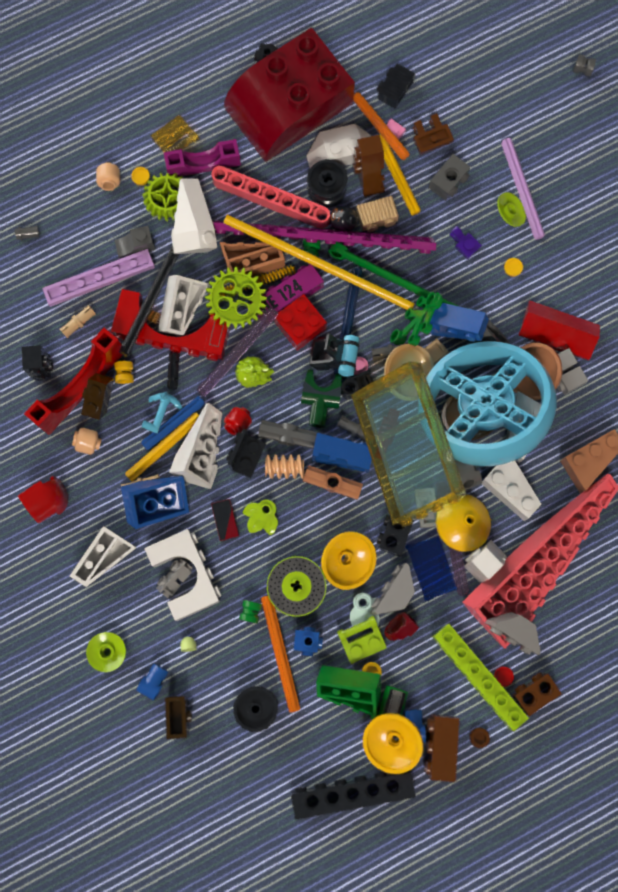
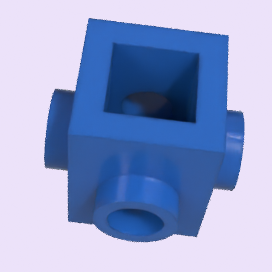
M304 627V631H295L294 650L302 651L301 655L313 656V652L317 653L318 649H322L323 637H319V632H316V628ZM306 638L312 639L311 645L305 644Z

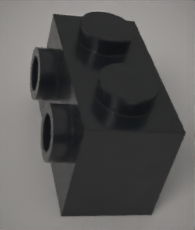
M41 345L22 347L23 370L36 381H42L46 377H51L53 361L50 360V355Z

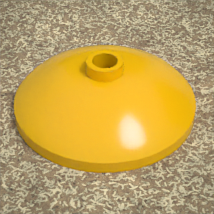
M455 494L445 499L439 506L436 514V528L440 538L447 546L456 551L469 552L478 549L486 542L491 530V519L487 508L479 499L468 494ZM467 518L471 519V523L467 522Z
M349 531L335 536L327 544L322 554L321 568L326 580L336 588L343 590L355 589L363 585L370 578L376 566L375 547L369 538L358 532Z
M387 713L375 717L368 724L363 734V748L370 762L378 769L391 774H401L411 770L419 762L423 753V739L416 725L408 718L399 714ZM393 736H397L399 741L394 740Z

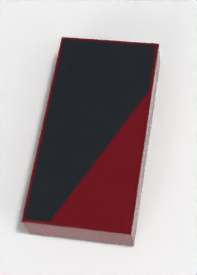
M230 499L211 503L220 542L239 537Z

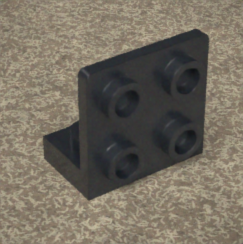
M243 429L241 433H237L234 443H236L235 448L229 451L226 461H228L231 471L251 479L266 447V443L249 436L247 430Z

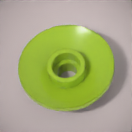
M505 192L501 194L497 200V207L503 220L513 227L523 225L526 220V213L521 201L512 193Z
M102 632L95 635L89 641L86 649V657L89 664L100 672L116 670L122 665L126 656V647L123 640L111 632ZM106 648H109L111 650V654L109 656H106L104 654Z

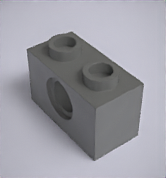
M452 154L431 179L429 189L446 201L450 196L453 197L459 190L458 186L461 183L464 184L470 177V174H468L470 166ZM447 177H453L455 180L450 181Z

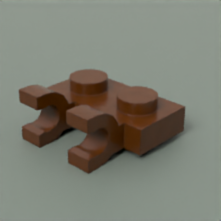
M438 114L430 116L429 124L432 129L425 132L421 120L414 122L412 129L416 136L413 137V141L420 155L454 141L448 124L442 125Z

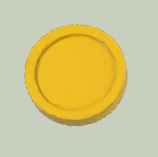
M144 167L135 168L131 174L133 182L137 185H145L150 180L149 171Z
M510 258L504 264L505 273L511 277L518 276L523 270V264L517 258Z

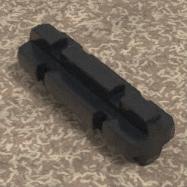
M169 353L170 363H168L167 378L169 380H167V388L176 390L178 388L179 354Z

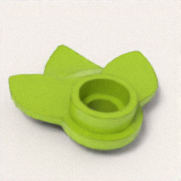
M265 499L260 503L252 502L244 508L243 514L250 517L247 523L250 533H256L264 529L269 535H272L276 531L278 526V519L275 516L277 508L273 501ZM264 506L269 507V513L264 512Z

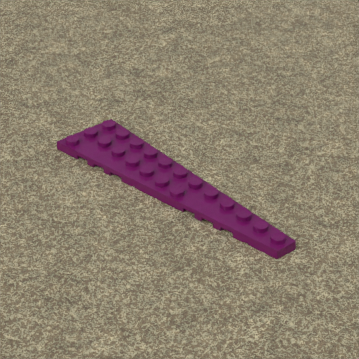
M212 221L215 233L226 234V231H232L234 235H244L243 232L224 224V221ZM247 223L276 238H281V236L288 237V239L306 238V242L317 243V240H325L326 244H336L337 241L343 242V245L355 246V243L362 244L363 247L380 245L381 248L387 249L400 247L401 250L418 249L419 253L431 254V250L436 251V242L433 237L356 231L345 232L330 229Z

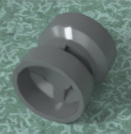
M579 54L573 72L577 74L581 72L585 76L590 77L596 59H588L584 55Z

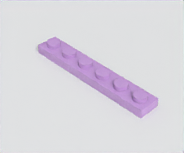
M146 249L42 289L48 305L51 307L155 267L149 251Z

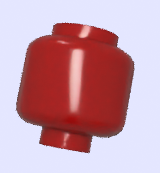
M244 407L232 408L224 418V428L226 431L236 436L243 429L247 430L252 424L249 410Z

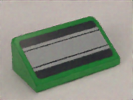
M387 685L378 716L387 713L402 715L408 692Z

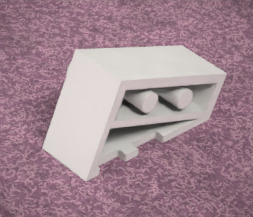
M516 461L495 466L482 481V485L523 521L529 519L541 505Z
M490 540L481 550H475L465 559L467 563L464 567L479 583L489 580L504 565L507 556Z

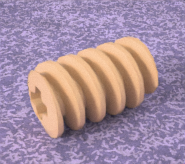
M300 454L297 455L296 460H294L292 455L289 456L288 460H286L285 455H282L280 460H278L277 455H274L273 460L267 455L265 459V477L269 474L270 479H273L274 475L277 474L278 479H281L284 473L285 478L288 479L290 473H292L293 478L296 479L299 473L301 479H304V459H301Z

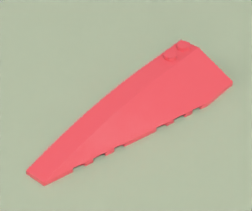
M606 474L544 523L506 558L504 565L489 580L482 582L462 602L476 620L503 648H506L510 643L505 641L506 637L504 635L498 636L491 632V627L485 624L486 620L513 612L523 616L530 622L533 621L536 616L533 612L538 606H543L546 601L544 600L549 590L554 589L559 575H563L579 551V544L582 540H586L589 535V529L593 523L596 524L598 522L600 512L603 508H607L617 493L618 485L611 474Z

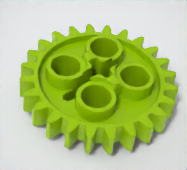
M235 267L234 272L227 268V274L220 271V278L214 275L215 283L209 281L212 289L206 288V292L210 294L205 296V300L210 301L206 304V307H212L209 315L215 313L213 320L220 319V325L226 322L228 329L231 324H234L235 330H237L239 324L244 329V323L246 322L252 326V319L258 321L256 314L263 315L260 308H266V305L261 303L267 300V297L262 296V294L266 293V289H260L263 286V282L257 283L258 276L252 278V271L245 274V268L241 272H238L237 267ZM226 283H233L235 287L232 291H227L224 289V285ZM251 288L253 290L252 295L245 296L242 293L243 289ZM224 293L231 297H235V295L237 294L239 295V299L241 300L233 302V298L227 296H220L219 294ZM242 300L252 301V304H248ZM227 301L230 305L227 309H221L219 303ZM238 307H247V313L239 314L237 312Z

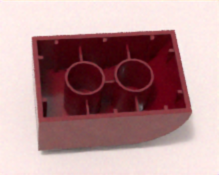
M311 27L247 69L230 88L224 101V109L266 163L351 106L354 101L355 82Z

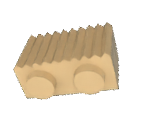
M392 196L357 205L356 208L362 231L373 232L380 226L391 227L398 222L399 215Z

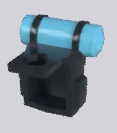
M327 334L326 337H319L313 340L309 364L317 371L335 368L344 377L353 376L360 346L359 337L346 335L344 339H337L332 334Z

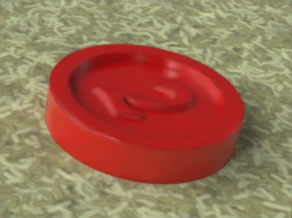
M499 667L494 672L495 679L502 687L512 684L514 674L511 669Z

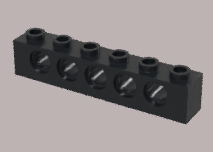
M410 770L401 774L387 775L386 772L374 773V777L366 778V775L354 777L355 781L347 782L346 779L334 781L335 784L328 786L326 783L315 784V788L307 789L306 786L294 788L295 792H291L295 820L416 798L412 774ZM391 780L398 782V787L394 791L387 789V784ZM370 784H376L378 791L375 794H369L367 787ZM356 788L358 795L355 798L348 797V789ZM331 791H335L339 795L338 799L334 802L327 799V795ZM310 795L318 797L319 801L316 805L308 804L307 798Z

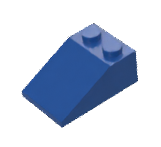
M183 476L138 481L121 486L127 523L135 529L189 513Z

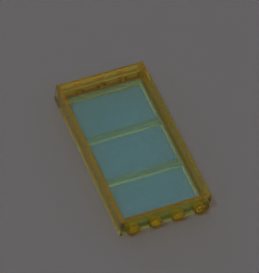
M409 361L351 394L393 525L401 524L402 527L413 524L412 520L426 518L428 513L439 512L444 509L445 505L457 504L460 502V498L467 496L421 363Z

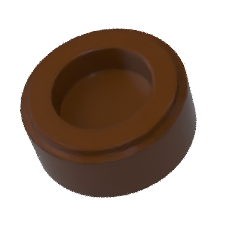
M477 727L470 732L469 740L474 747L484 748L490 742V735L487 730Z

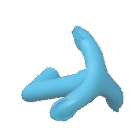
M167 392L157 393L149 397V402L160 400V405L153 424L144 420L142 428L158 434L169 403L171 402L179 410L183 408L177 398Z

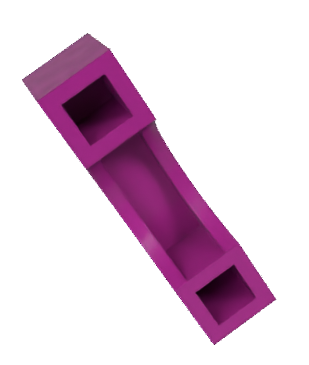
M236 139L218 142L212 149L199 153H189L182 149L164 152L166 169L170 176L174 173L180 177L208 172L217 166L230 168L241 165Z

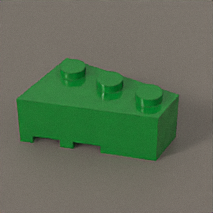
M322 665L316 680L317 697L339 706L345 704L352 707L356 713L362 711L371 715V719L378 716L381 706V674Z

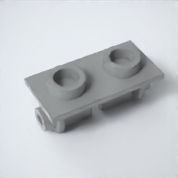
M182 558L179 561L173 562L170 566V572L166 576H162L157 582L158 586L156 589L160 593L164 590L162 594L167 598L173 596L180 587L176 580L179 579L184 582L192 573L193 567L188 563L184 566L186 562Z

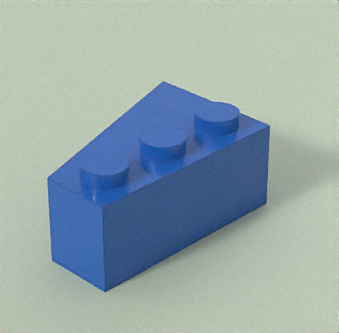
M442 303L441 307L433 313L430 321L432 324L430 333L434 336L482 341L489 319L485 312Z
M317 433L312 462L369 473L374 447H370V444L365 442L355 443L349 439Z

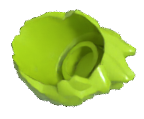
M247 356L238 362L235 375L236 380L242 386L252 388L272 381L270 376L274 373V370L268 368L269 365L265 364L261 358Z

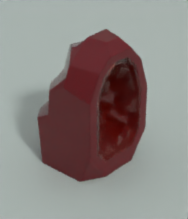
M405 611L397 614L388 623L384 634L390 641L403 640L407 636H412L420 627Z

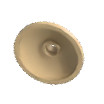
M403 344L396 347L387 357L384 366V377L389 390L401 400H419L422 385L428 373L434 367V362L430 354L419 345Z

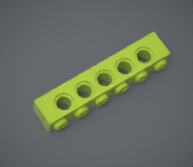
M446 624L432 636L434 641L509 730L515 731L529 719L450 624Z

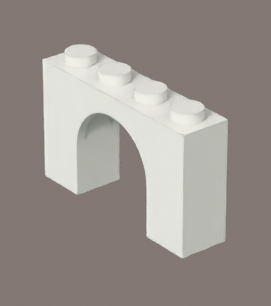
M188 529L144 548L154 568L176 558L188 559L196 567L197 582L194 588L189 593L167 602L175 621L184 619L219 603V597H221L218 586L214 587L211 579L214 577L210 568L206 569L203 563L206 561L202 550L198 551L196 544L199 543L194 532L190 533Z

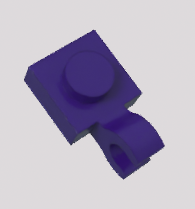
M457 226L449 234L457 242L455 248L467 260L482 246L470 233L464 236L461 229Z

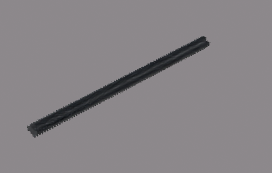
M173 245L119 350V353L124 357L130 356L133 345L135 346L134 343H136L135 341H137L136 339H138L137 337L141 333L139 331H142L140 329H143L141 327H144L143 325H145L144 323H146L145 321H147L146 319H148L147 317H149L148 315H150L149 313H151L150 311H152L151 309H153L152 307H154L153 305H155L154 303H156L155 301H157L156 299H158L157 297H159L158 295H160L159 293H161L160 291H162L161 289L165 285L164 283L177 260L176 258L179 256L174 254Z

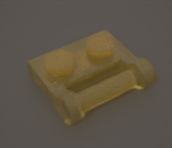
M180 115L151 135V139L163 153L183 150L192 142L195 143L199 140L196 132L189 127ZM186 134L188 135V137H186L184 140L179 142L173 148L169 149L171 145H173L183 136H185Z

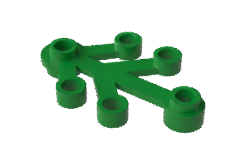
M431 292L427 298L420 296L416 305L423 310L409 308L405 313V318L411 322L402 331L395 329L391 334L390 342L395 345L404 344L407 340L406 335L413 329L408 343L412 346H417L420 342L419 330L424 334H429L432 330L430 321L434 311L442 305V295L438 292Z

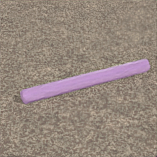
M504 139L501 144L534 239H541L545 236L512 139Z

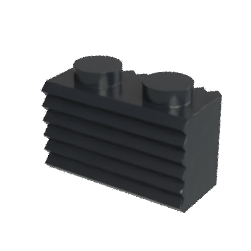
M396 63L394 68L390 67L386 74V80L384 82L381 81L377 87L378 100L396 109L415 81L416 73Z

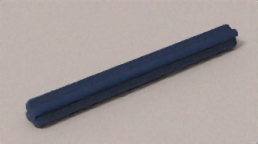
M353 268L352 274L361 278L362 269ZM351 283L349 285L340 339H344L346 335H351L359 287ZM334 369V374L338 373V369Z

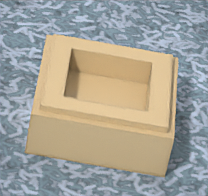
M437 338L424 348L430 354L434 365L449 353Z

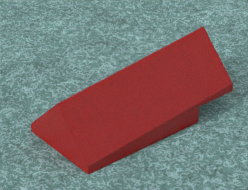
M529 300L518 336L534 340L535 343L548 345L554 350L561 352L569 348L574 356L590 360L600 337V325Z

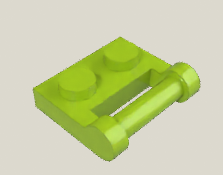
M374 616L368 617V620L346 630L341 629L337 631L350 664L387 648ZM370 627L373 630L349 642L346 639Z

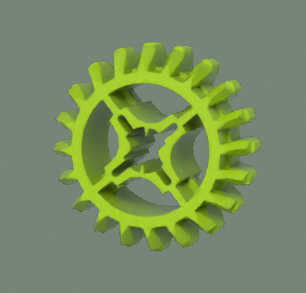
M160 172L159 178L153 175L154 181L148 180L149 186H144L145 192L142 196L146 210L151 212L153 217L157 216L158 220L164 217L167 222L169 217H172V220L175 221L174 215L177 211L178 191L172 190L171 186L179 189L180 179H184L182 176L178 178L176 173L172 176L166 173V176H163ZM153 201H158V203H163V204H164V208H163V207H160V206H158V205H156Z

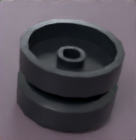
M328 159L318 161L312 165L307 175V192L312 202L330 208L343 201L346 196L348 181L344 167L340 163Z
M252 686L243 690L237 696L233 705V714L236 722L243 729L249 732H261L268 729L274 723L278 714V702L275 695L269 689L262 686ZM254 705L259 706L258 713L252 711Z

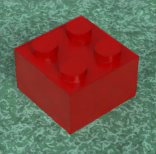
M304 294L274 316L275 324L297 351L327 329V322Z

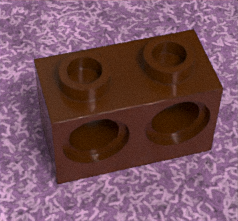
M539 672L531 677L532 682L527 685L523 683L514 689L516 692L512 696L527 716H531L562 694L548 673L542 674ZM542 682H546L548 685V690L545 693H542L539 689ZM525 693H530L532 696L529 704H525L523 701Z

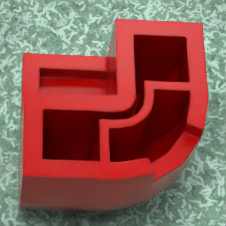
M55 476L50 477V481L45 483L37 482L18 495L26 510L39 524L54 513L60 515L68 505L66 488L60 479Z

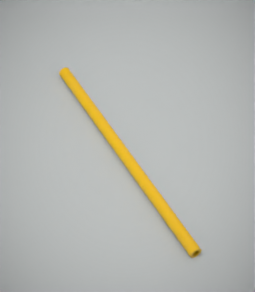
M228 214L225 217L223 223L406 310L409 308L413 309L415 303Z

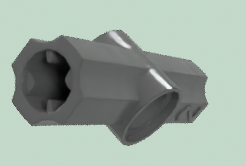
M262 420L258 437L275 440L287 446L298 445L314 449L318 432L300 429L298 426L289 423L278 424Z

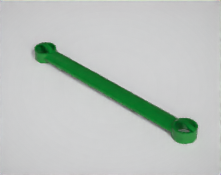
M338 242L332 244L328 250L334 259H346L418 296L427 298L431 293L349 252L344 245ZM442 298V300H443L442 303H446V304L458 306V305H456V304H454V303H452V302H450V301H448V300Z

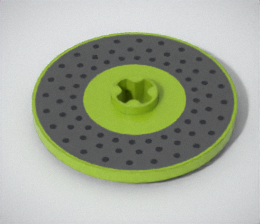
M298 556L289 557L277 563L271 570L267 580V593L273 606L283 614L295 617L305 616L315 611L321 605L326 594V579L321 568L312 560ZM296 581H299L300 585L302 586V589H298L297 592H294V588L291 587V584H295Z

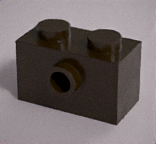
M95 373L88 379L87 387L82 394L84 402L81 415L100 420L107 413L114 378Z
M188 696L165 697L166 739L188 738L189 722H192V710H188Z

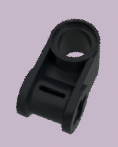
M371 370L346 379L341 387L342 397L351 400L378 389V385L374 383L371 377ZM352 386L354 392L348 393L345 387Z

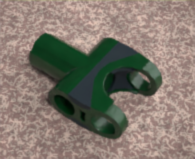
M308 369L303 385L301 404L311 405L308 425L325 428L328 408L339 409L341 375L336 373L333 383L328 387L322 388L316 385L314 381V370Z

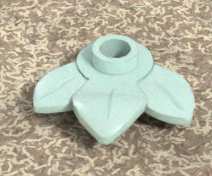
M359 593L354 597V608L350 612L352 626L368 620V617L373 616L370 614L373 610L371 605L376 598H371L367 593ZM360 599L366 601L365 606L359 604ZM375 615L374 618L379 626V615Z

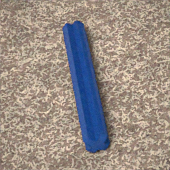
M200 396L194 398L160 426L158 434L152 432L141 441V444L146 450H149L194 412L205 405L204 400Z

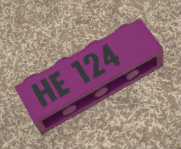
M309 264L308 266L300 267L296 274L285 277L281 284L271 286L262 295L267 297L266 301L261 302L266 305V308H260L263 315L256 314L262 328L272 322L277 313L303 294L308 298L324 287V281L313 265Z

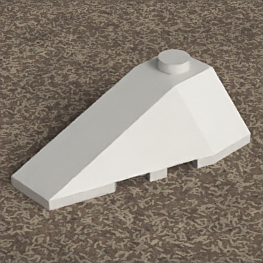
M180 179L177 211L174 215L175 224L171 234L174 254L208 253L217 248L215 229L199 179Z
M206 403L176 453L169 471L176 477L183 476L184 482L208 489L212 488L218 465H215L216 454H219L217 436L220 435L222 412L211 404Z

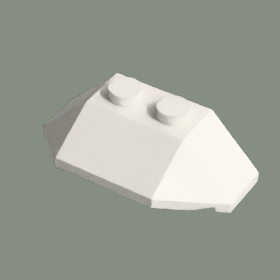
M356 124L320 132L307 154L309 169L318 161L326 159L334 160L342 166L354 164V147L357 146V139L370 137L371 135Z

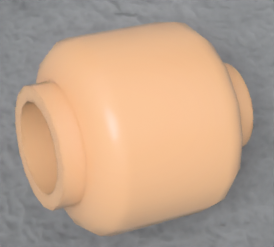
M109 162L99 165L96 169L97 185L106 191H112L120 185L119 168Z
M80 428L79 431H75L72 446H75L74 448L77 452L91 455L95 449L99 450L101 439L98 438L97 431Z

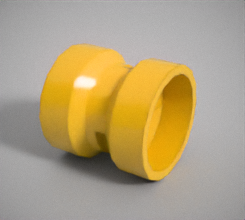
M115 362L114 369L117 373L115 383H133V362Z

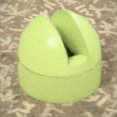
M192 637L182 639L180 645L181 652L197 650L196 641Z

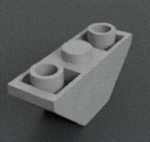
M407 563L396 566L392 572L394 577L390 582L387 581L381 590L383 592L380 599L377 597L372 603L371 608L373 610L370 613L371 615L375 616L406 608L415 593L410 567Z
M509 612L486 620L485 624L491 627L490 631L498 636L504 635L506 637L505 641L514 646L518 644L521 646L519 650L528 655L531 653L540 655L541 650L536 625L523 616Z

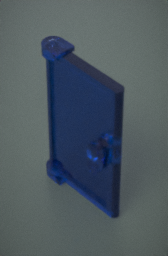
M439 536L405 546L425 602L458 589Z

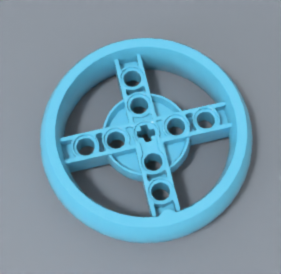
M494 341L468 344L444 356L428 373L419 396L420 421L431 442L450 458L474 466L507 464L530 453L549 432L557 408L554 383L542 363L520 347ZM478 366H502L495 376L486 375L471 380L461 374V372ZM525 376L529 377L537 385L541 393V408L537 417L516 406V396L513 390ZM440 390L458 399L460 416L447 431H444L439 426L434 415V403ZM503 426L516 434L512 438L496 443H470V440L479 430L489 431Z

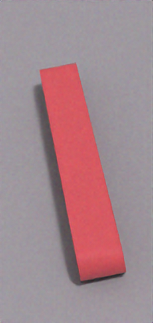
M217 166L212 170L213 184L218 189L319 229L328 227L330 223V211L322 205L223 166ZM218 176H224L223 179H217ZM236 182L242 183V184L239 185V186H234V185H233V184L236 183ZM257 189L258 192L251 193L250 190ZM270 195L275 196L272 200L267 199ZM286 202L292 203V205L288 207L283 204ZM308 209L309 212L302 213L301 210ZM323 215L326 219L319 220L317 217Z

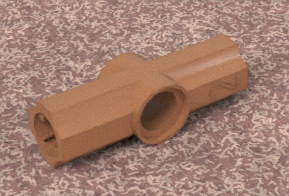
M309 465L303 482L358 500L363 486L362 483L341 477L337 473H330ZM334 478L339 484L336 487H330L327 483L328 480Z

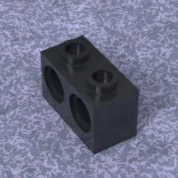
M392 511L391 515L387 514L383 523L386 526L384 533L380 532L376 542L380 544L378 549L400 557L414 518ZM398 519L403 523V527L395 529L392 522ZM387 538H394L396 546L393 548L386 545Z

